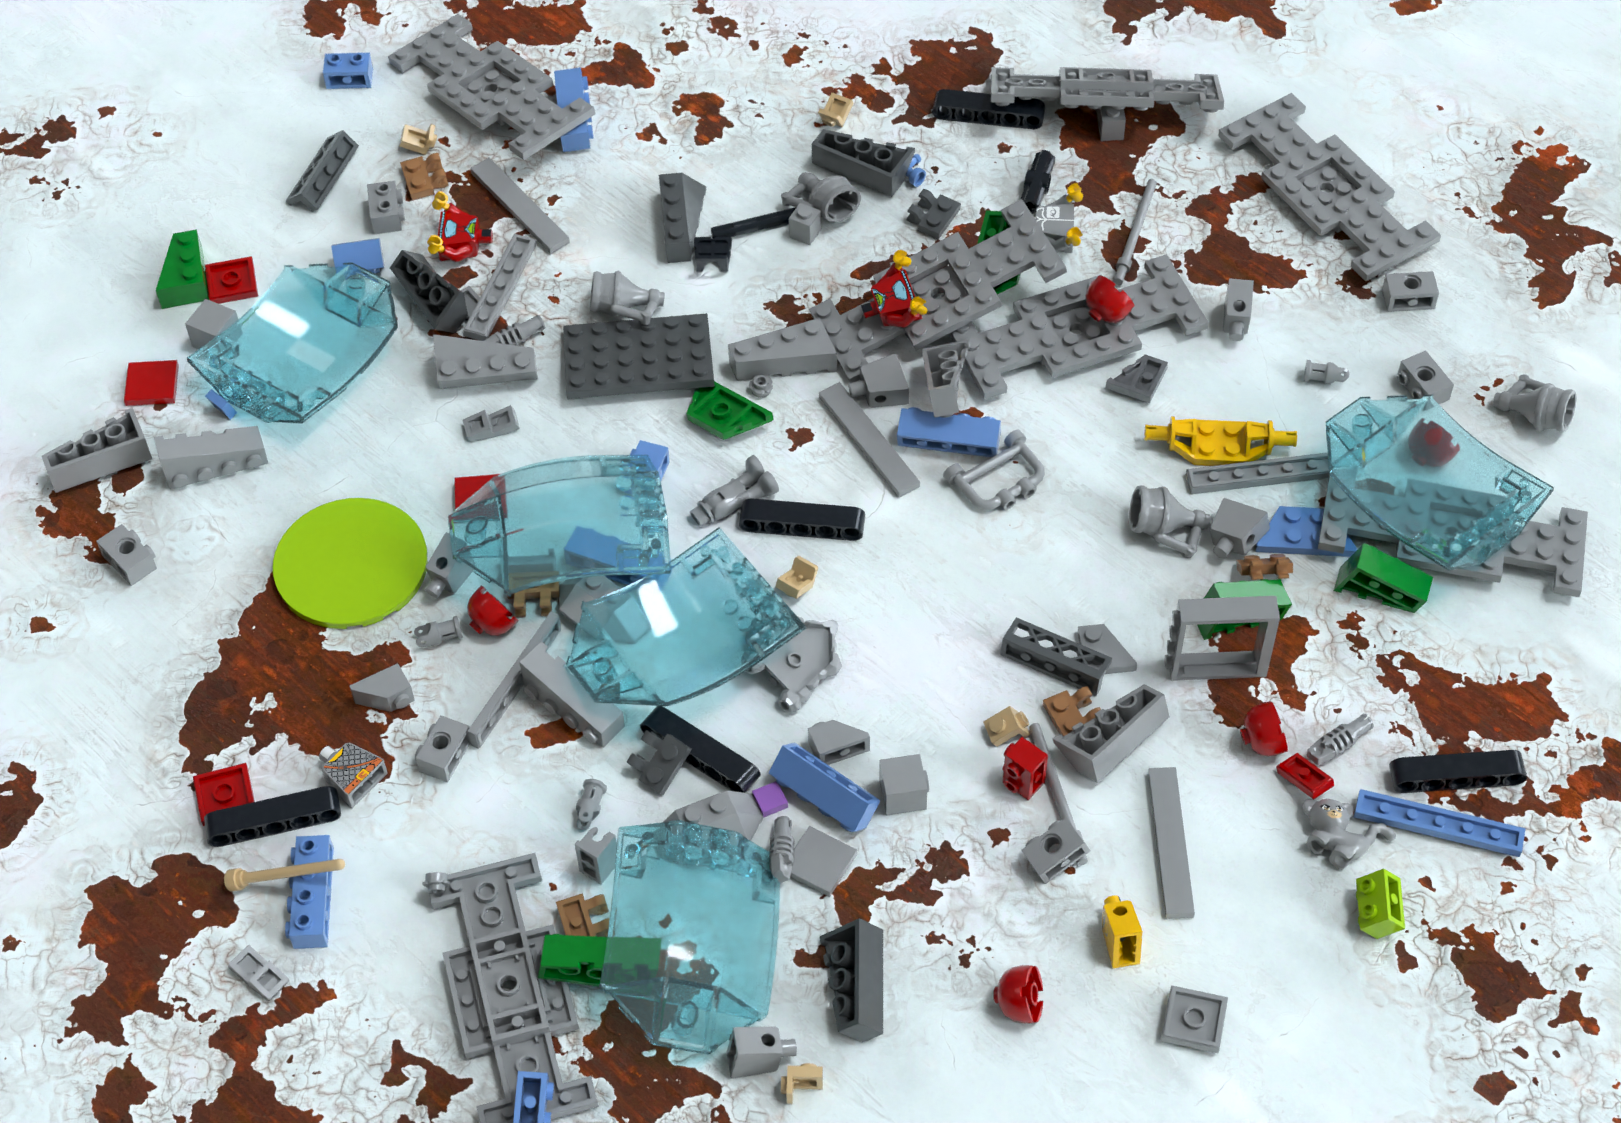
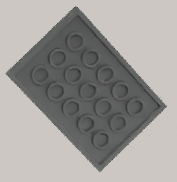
M707 313L651 318L648 325H644L641 321L634 319L563 326L567 399L715 386Z

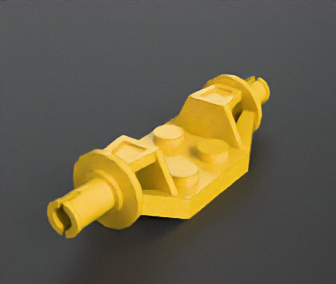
M1171 416L1170 423L1167 426L1145 424L1144 441H1167L1169 451L1174 450L1193 465L1202 466L1256 461L1264 455H1271L1274 445L1297 446V431H1275L1272 420H1268L1267 424L1252 421L1175 420V416ZM1176 435L1190 437L1191 447L1175 440ZM1264 439V445L1250 449L1251 440Z

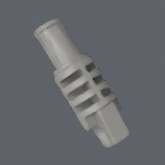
M536 315L521 324L515 322L512 326L509 325L506 329L503 328L500 332H495L484 341L518 346L520 342H526L527 337L544 330L545 324L540 315Z
M1362 714L1349 724H1340L1337 728H1334L1318 739L1307 750V757L1316 765L1337 757L1338 754L1355 745L1359 736L1373 729L1372 719L1370 717L1365 719L1367 714Z
M779 816L775 819V833L770 839V871L780 883L790 879L794 864L795 840L791 835L792 820H789L790 818L787 816Z

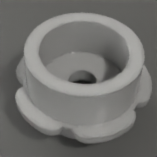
M757 375L749 382V389L752 390L754 396L763 398L771 393L773 381L768 376Z
M443 872L427 873L422 885L427 887L430 893H443L445 888L450 885L448 874Z

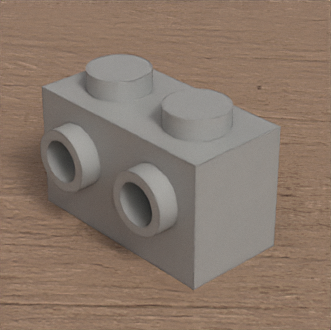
M395 181L367 184L373 233L402 231L401 221L405 220L403 206L399 207V204L403 203L401 189H396Z

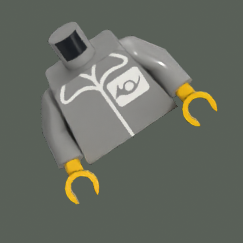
M1077 183L1071 184L1068 187V195L1065 194L1051 204L1036 208L1035 220L1057 253H1072L1073 246H1078L1081 243L1079 237H1082L1083 234L1078 227H1074V204H1072V201L1080 202L1083 199L1082 189Z

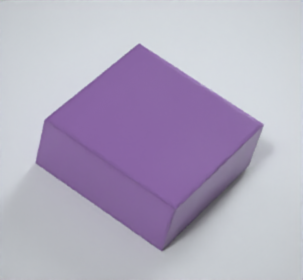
M776 781L752 791L763 818L788 808V801Z

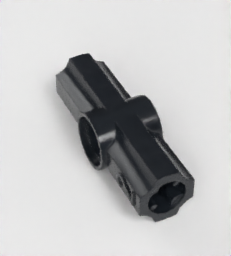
M1047 150L1036 153L1031 170L1028 169L1021 199L1031 214L1036 212L1037 207L1041 206L1044 194L1047 195L1050 187L1055 156Z

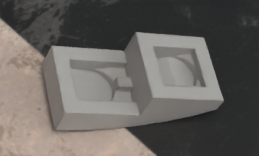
M511 405L490 415L483 410L463 419L469 441L494 438L520 429L515 410Z
M250 945L228 964V968L268 1001L290 981L272 962H267Z

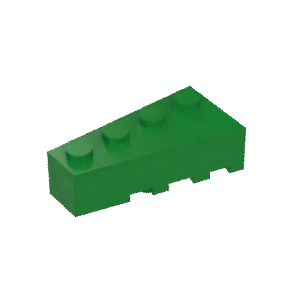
M561 934L545 935L541 950L538 978L651 994L659 971L662 939L569 936Z

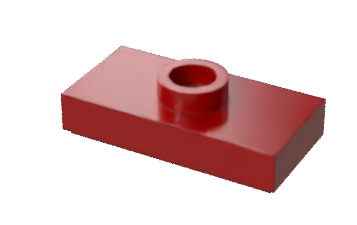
M1298 753L1276 766L1279 775L1313 800L1334 786V779Z

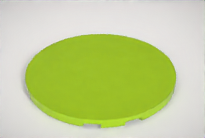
M370 498L340 499L310 510L288 528L278 543L274 554L273 577L280 597H282L289 609L302 619L315 625L334 629H347L348 626L363 625L364 627L384 620L383 617L393 613L395 610H401L415 596L427 572V546L419 526L407 513L398 507Z

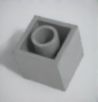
M207 299L201 303L185 323L192 347L221 359L226 356L243 334L235 310Z
M920 754L879 760V782L886 816L927 810L929 781L926 770L923 771Z

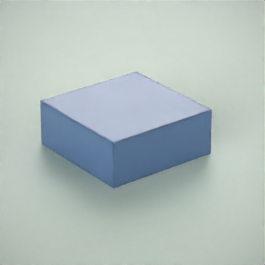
M211 389L205 395L211 404L230 420L236 415L235 409L214 390Z

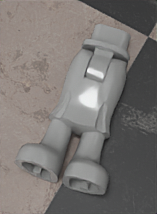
M755 455L748 457L745 461L746 471L737 479L732 478L729 483L711 491L701 501L697 502L698 506L690 511V515L699 526L704 525L708 521L714 523L715 520L727 517L742 507V502L746 499H758L763 496L773 495L779 491L775 478L769 471H764L761 462ZM755 484L754 486H752V487L749 488L748 490L745 489V488H747V487H749V486Z

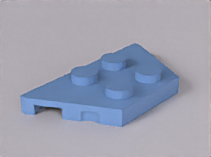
M1279 506L1269 523V531L1257 542L1256 552L1351 557L1357 551V548L1347 534L1343 554L1318 549L1324 508Z

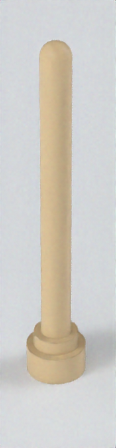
M334 859L247 872L241 868L229 869L225 872L224 883L229 891L243 890L249 883L342 870L345 867V861L343 859Z

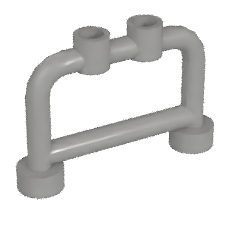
M1017 429L1009 433L1005 438L1004 443L1008 447L1005 451L967 472L958 463L952 464L944 471L943 477L950 485L956 484L977 508L991 510L1001 505L1004 510H1008L1016 503L1014 497L1022 494L1024 498H1029L1034 495L1037 490L1035 486L1042 481L1045 471L1039 459L1026 446V437ZM1018 454H1021L1035 471L1033 476L1020 479L1015 486L1008 490H1000L990 500L982 499L968 483Z

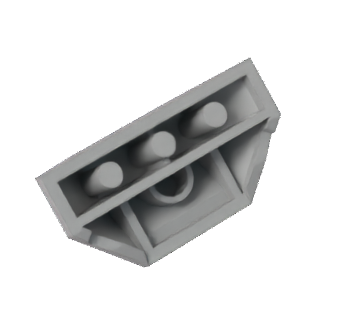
M595 568L577 569L560 584L559 612L596 641L627 642V644L635 645L653 628L632 596Z
M726 790L675 810L651 833V836L661 858L700 865L748 846L763 820V815L753 794Z

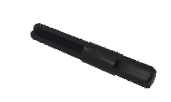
M796 207L712 227V239L715 237H734L788 224L789 217Z

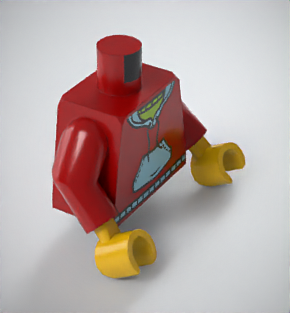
M438 191L436 193L432 206L436 210L443 208L444 212H441L438 236L431 235L427 241L429 253L436 254L438 252L440 261L452 260L460 262L466 258L476 257L478 255L479 243L493 242L492 229H480L477 216L460 210L452 203H446L448 196L444 192Z
M897 250L893 256L895 263L871 287L874 301L861 305L865 318L880 314L884 326L906 328L913 321L923 319L922 315L927 313V308L923 306L926 300L918 296L915 297L906 270L902 268L903 266L908 267L911 265V258L906 257L907 252Z

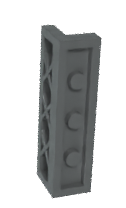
M344 130L327 137L286 199V202L291 206L301 201L312 212L318 210L359 145Z
M1017 617L1003 637L1000 653L1001 656L1078 689L1088 686L1092 695L1095 696L1100 691L1103 676L1112 663V657ZM1017 628L1027 631L1030 636L1022 638L1014 633ZM1048 640L1054 646L1045 648L1038 641ZM1072 650L1077 653L1078 657H1066L1062 651ZM1095 660L1102 663V666L1097 670L1088 666L1087 662Z

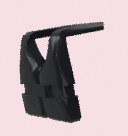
M695 237L696 271L702 272L710 261L717 262L721 271H728L732 238L715 237L712 239L711 237Z

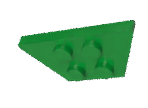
M715 381L714 387H703L694 392L693 402L689 405L686 413L688 421L723 440L774 420L773 414L769 410Z

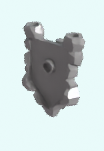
M789 614L782 618L776 635L770 636L765 644L760 642L754 645L751 652L744 654L741 660L742 667L750 674L762 672L766 669L772 675L769 677V681L775 686L780 683L785 688L779 697L780 707L785 712H795L800 709L801 703L808 701L812 694L810 690L817 687L820 679L837 675L842 667L840 658L835 653L837 647L835 636L838 630V623L835 620L824 622L808 620L804 622L803 618Z

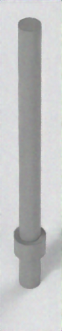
M1149 179L1122 257L1118 259L1116 264L1117 272L1113 280L1116 285H1122L1126 273L1130 271L1132 265L1131 257L1157 185L1154 179Z
M1033 723L1029 726L1035 746L1048 754L1046 777L1061 820L1067 818L1083 840L1081 832L1076 829L1039 723ZM1086 855L1076 861L1077 865H1084L1088 862Z

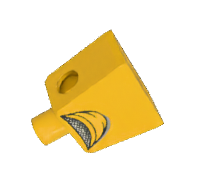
M1109 896L1104 900L1102 931L1112 969L1140 964L1143 931L1133 904L1129 900L1121 901L1119 896ZM1126 937L1125 940L1121 942L1120 938Z

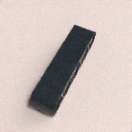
M941 89L935 94L932 114L937 119L1039 129L1043 125L1045 103L1040 99L1022 100L1014 96V103H1009L1007 106H999L995 102H991V94Z
M746 499L742 502L739 527L751 533L856 541L863 537L866 514L861 508L852 506Z
M661 705L656 706L640 724L643 733L646 730L652 731L663 739L667 734H670L686 744L692 750L685 762L731 791L746 793L761 775L759 769L753 763Z
M1518 750L1401 757L1389 763L1394 790L1398 793L1515 786L1527 780L1522 754Z
M325 786L213 811L204 817L207 843L212 847H222L329 823L340 818L341 809L337 789L332 786Z

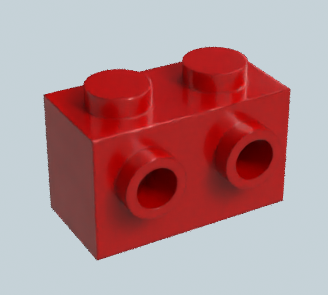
M1021 737L1015 744L1011 743L1003 754L1005 757L1002 768L1004 771L1003 783L1008 790L1020 794L1029 801L1045 783L1048 754Z

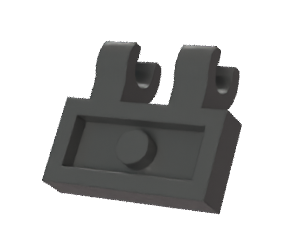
M923 189L919 194L921 198L918 202L919 206L912 204L907 210L910 213L907 221L917 224L919 232L939 240L960 211L961 203L941 194L938 198H935L929 190ZM920 207L929 209V211L925 214Z
M646 730L641 740L657 749L650 762L638 754L631 753L627 763L643 772L639 778L641 782L657 793L664 795L692 749L670 734H667L663 739L656 733Z

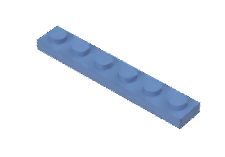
M1363 789L1359 791L1354 818L1383 823L1387 826L1520 857L1522 853L1526 828Z

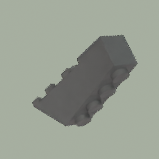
M825 129L820 132L811 144L813 164L891 197L904 182L915 153V148L907 146L906 149L897 148L896 144L887 142L886 145L873 143V139H853L852 135Z
M682 172L659 174L667 263L691 261L694 238L699 226V217L703 208L706 186Z
M401 250L390 266L391 271L434 329L456 333L468 316L464 293L438 275L422 254Z
M859 918L819 937L821 945L826 948V954L823 957L825 965L830 969L831 977L828 979L829 988L834 990L835 994L832 1003L838 1032L860 1042H865L883 1034V929Z

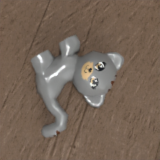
M1306 799L1303 803L1305 814L1309 816L1312 826L1316 829L1307 839V847L1315 854H1321L1324 850H1331L1332 853L1328 859L1337 869L1343 870L1350 862L1363 856L1375 842L1378 833H1381L1388 841H1393L1396 838L1393 830L1383 823L1371 824L1365 836L1346 831L1349 819L1353 817L1354 813L1353 806L1349 803H1340L1333 799H1322L1320 801Z

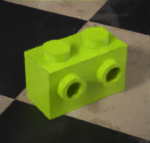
M1384 868L1357 878L1356 899L1358 901V924L1360 930L1376 939L1404 930L1405 920L1401 878Z

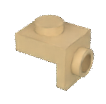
M831 93L825 108H820L818 114L824 124L831 127L835 125L843 127L854 102L846 97Z
M405 124L402 129L399 146L426 155L430 147L433 148L437 140V135L434 134L435 125L430 124L428 130L424 131Z
M797 556L794 558L791 570L777 579L775 587L786 595L797 599L813 588L818 566L801 556Z
M1011 706L983 721L990 740L996 747L1018 734L1025 738L1030 736L1027 728L1029 721L1022 711L1018 712Z
M804 1063L800 1066H787V1076L781 1077V1094H786L787 1104H793V1089H823L822 1066H816L812 1063Z

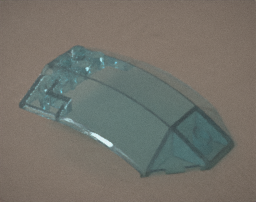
M353 262L343 263V267H328V263L309 264V268L300 269L295 268L293 265H284V270L265 294L233 325L188 356L187 362L222 398L245 412L267 423L302 424L357 380L375 360L397 330L398 323L395 316L390 281Z
M1407 395L1387 396V400H1371L1370 397H1359L1326 421L1329 475L1362 511L1383 529L1448 571L1476 564L1480 565L1523 531L1528 522L1554 491L1553 486L1509 462L1478 441L1434 400L1433 395H1424L1421 399H1407Z
M648 455L574 456L547 460L516 468L493 477L448 515L453 559L460 564L464 562L472 567L474 573L488 583L493 581L503 588V593L509 597L513 593L529 588L576 578L671 573L667 511L659 472Z
M718 527L676 558L644 578L586 603L582 601V614L579 623L576 624L572 640L574 645L571 656H568L566 666L595 703L670 706L697 697L736 678L807 628L722 529Z
M680 820L619 827L611 912L599 987L605 994L610 993L619 1003L618 1008L632 1023L636 1022L646 1033L645 1038L652 1045L709 1055L716 1051L718 1046L727 1040L730 1041L733 1027H749L756 1021L760 1022L767 1017L775 969L780 907V882L770 871L769 851L743 837L738 832Z

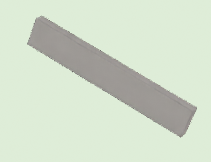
M490 158L470 168L471 174L550 254L570 243L569 237Z
M518 234L513 235L463 329V336L480 341L488 339L536 247V239Z
M840 382L819 392L821 401L899 498L920 487L918 478Z
M1335 452L1186 469V478L1190 493L1199 494L1329 478L1331 465H1339Z
M550 611L469 728L468 736L472 746L479 749L524 685L519 662L541 641L549 649L560 633L561 625L558 614Z
M1176 767L1149 768L1148 777L1166 919L1194 918L1195 911Z

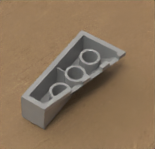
M970 339L922 349L934 417L946 418L954 413H959L957 403L958 383L971 344Z
M1144 684L1118 699L1116 706L1096 712L1095 718L1084 725L1080 722L1073 726L1072 732L1062 736L1059 734L1054 737L1053 743L1077 772L1098 783L1170 717L1165 695Z

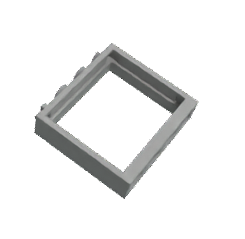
M1277 597L1178 599L1177 610L1172 611L1173 625H1170V640H1167L1168 655H1165L1164 658L1166 669H1170L1171 681L1266 677L1280 620ZM1260 622L1253 651L1181 654L1186 625Z

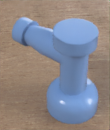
M919 154L913 155L906 174L909 177L910 184L915 187L920 186L926 177L925 170L921 168L912 169L915 164L921 162Z

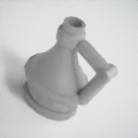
M807 172L799 176V184L790 191L781 194L784 206L791 205L797 208L799 203L821 210V217L831 222H841L855 213L861 201L860 192L856 187L850 185L846 177L834 175L819 180L813 173ZM804 190L810 192L808 201L796 197Z
M596 271L593 273L590 311H601L610 314L612 317L620 315L648 325L655 309L658 306L663 307L665 292H660L658 289H650L649 291L633 284L620 271L606 274ZM647 305L644 311L631 309L634 306Z
M1522 374L1508 391L1496 392L1493 406L1501 411L1513 410L1519 412L1534 425L1537 431H1544L1545 429L1566 431L1572 422L1577 398L1576 392L1572 389L1563 390L1551 383L1545 384L1530 379L1526 374ZM1529 388L1534 390L1529 393L1518 395L1523 389Z
M1137 486L1132 494L1129 509L1131 531L1135 533L1144 532L1151 535L1155 541L1184 553L1187 558H1191L1197 552L1201 529L1209 528L1210 514H1205L1202 510L1191 511L1185 508L1166 487L1148 489L1146 486ZM1180 527L1191 528L1187 544L1166 534Z

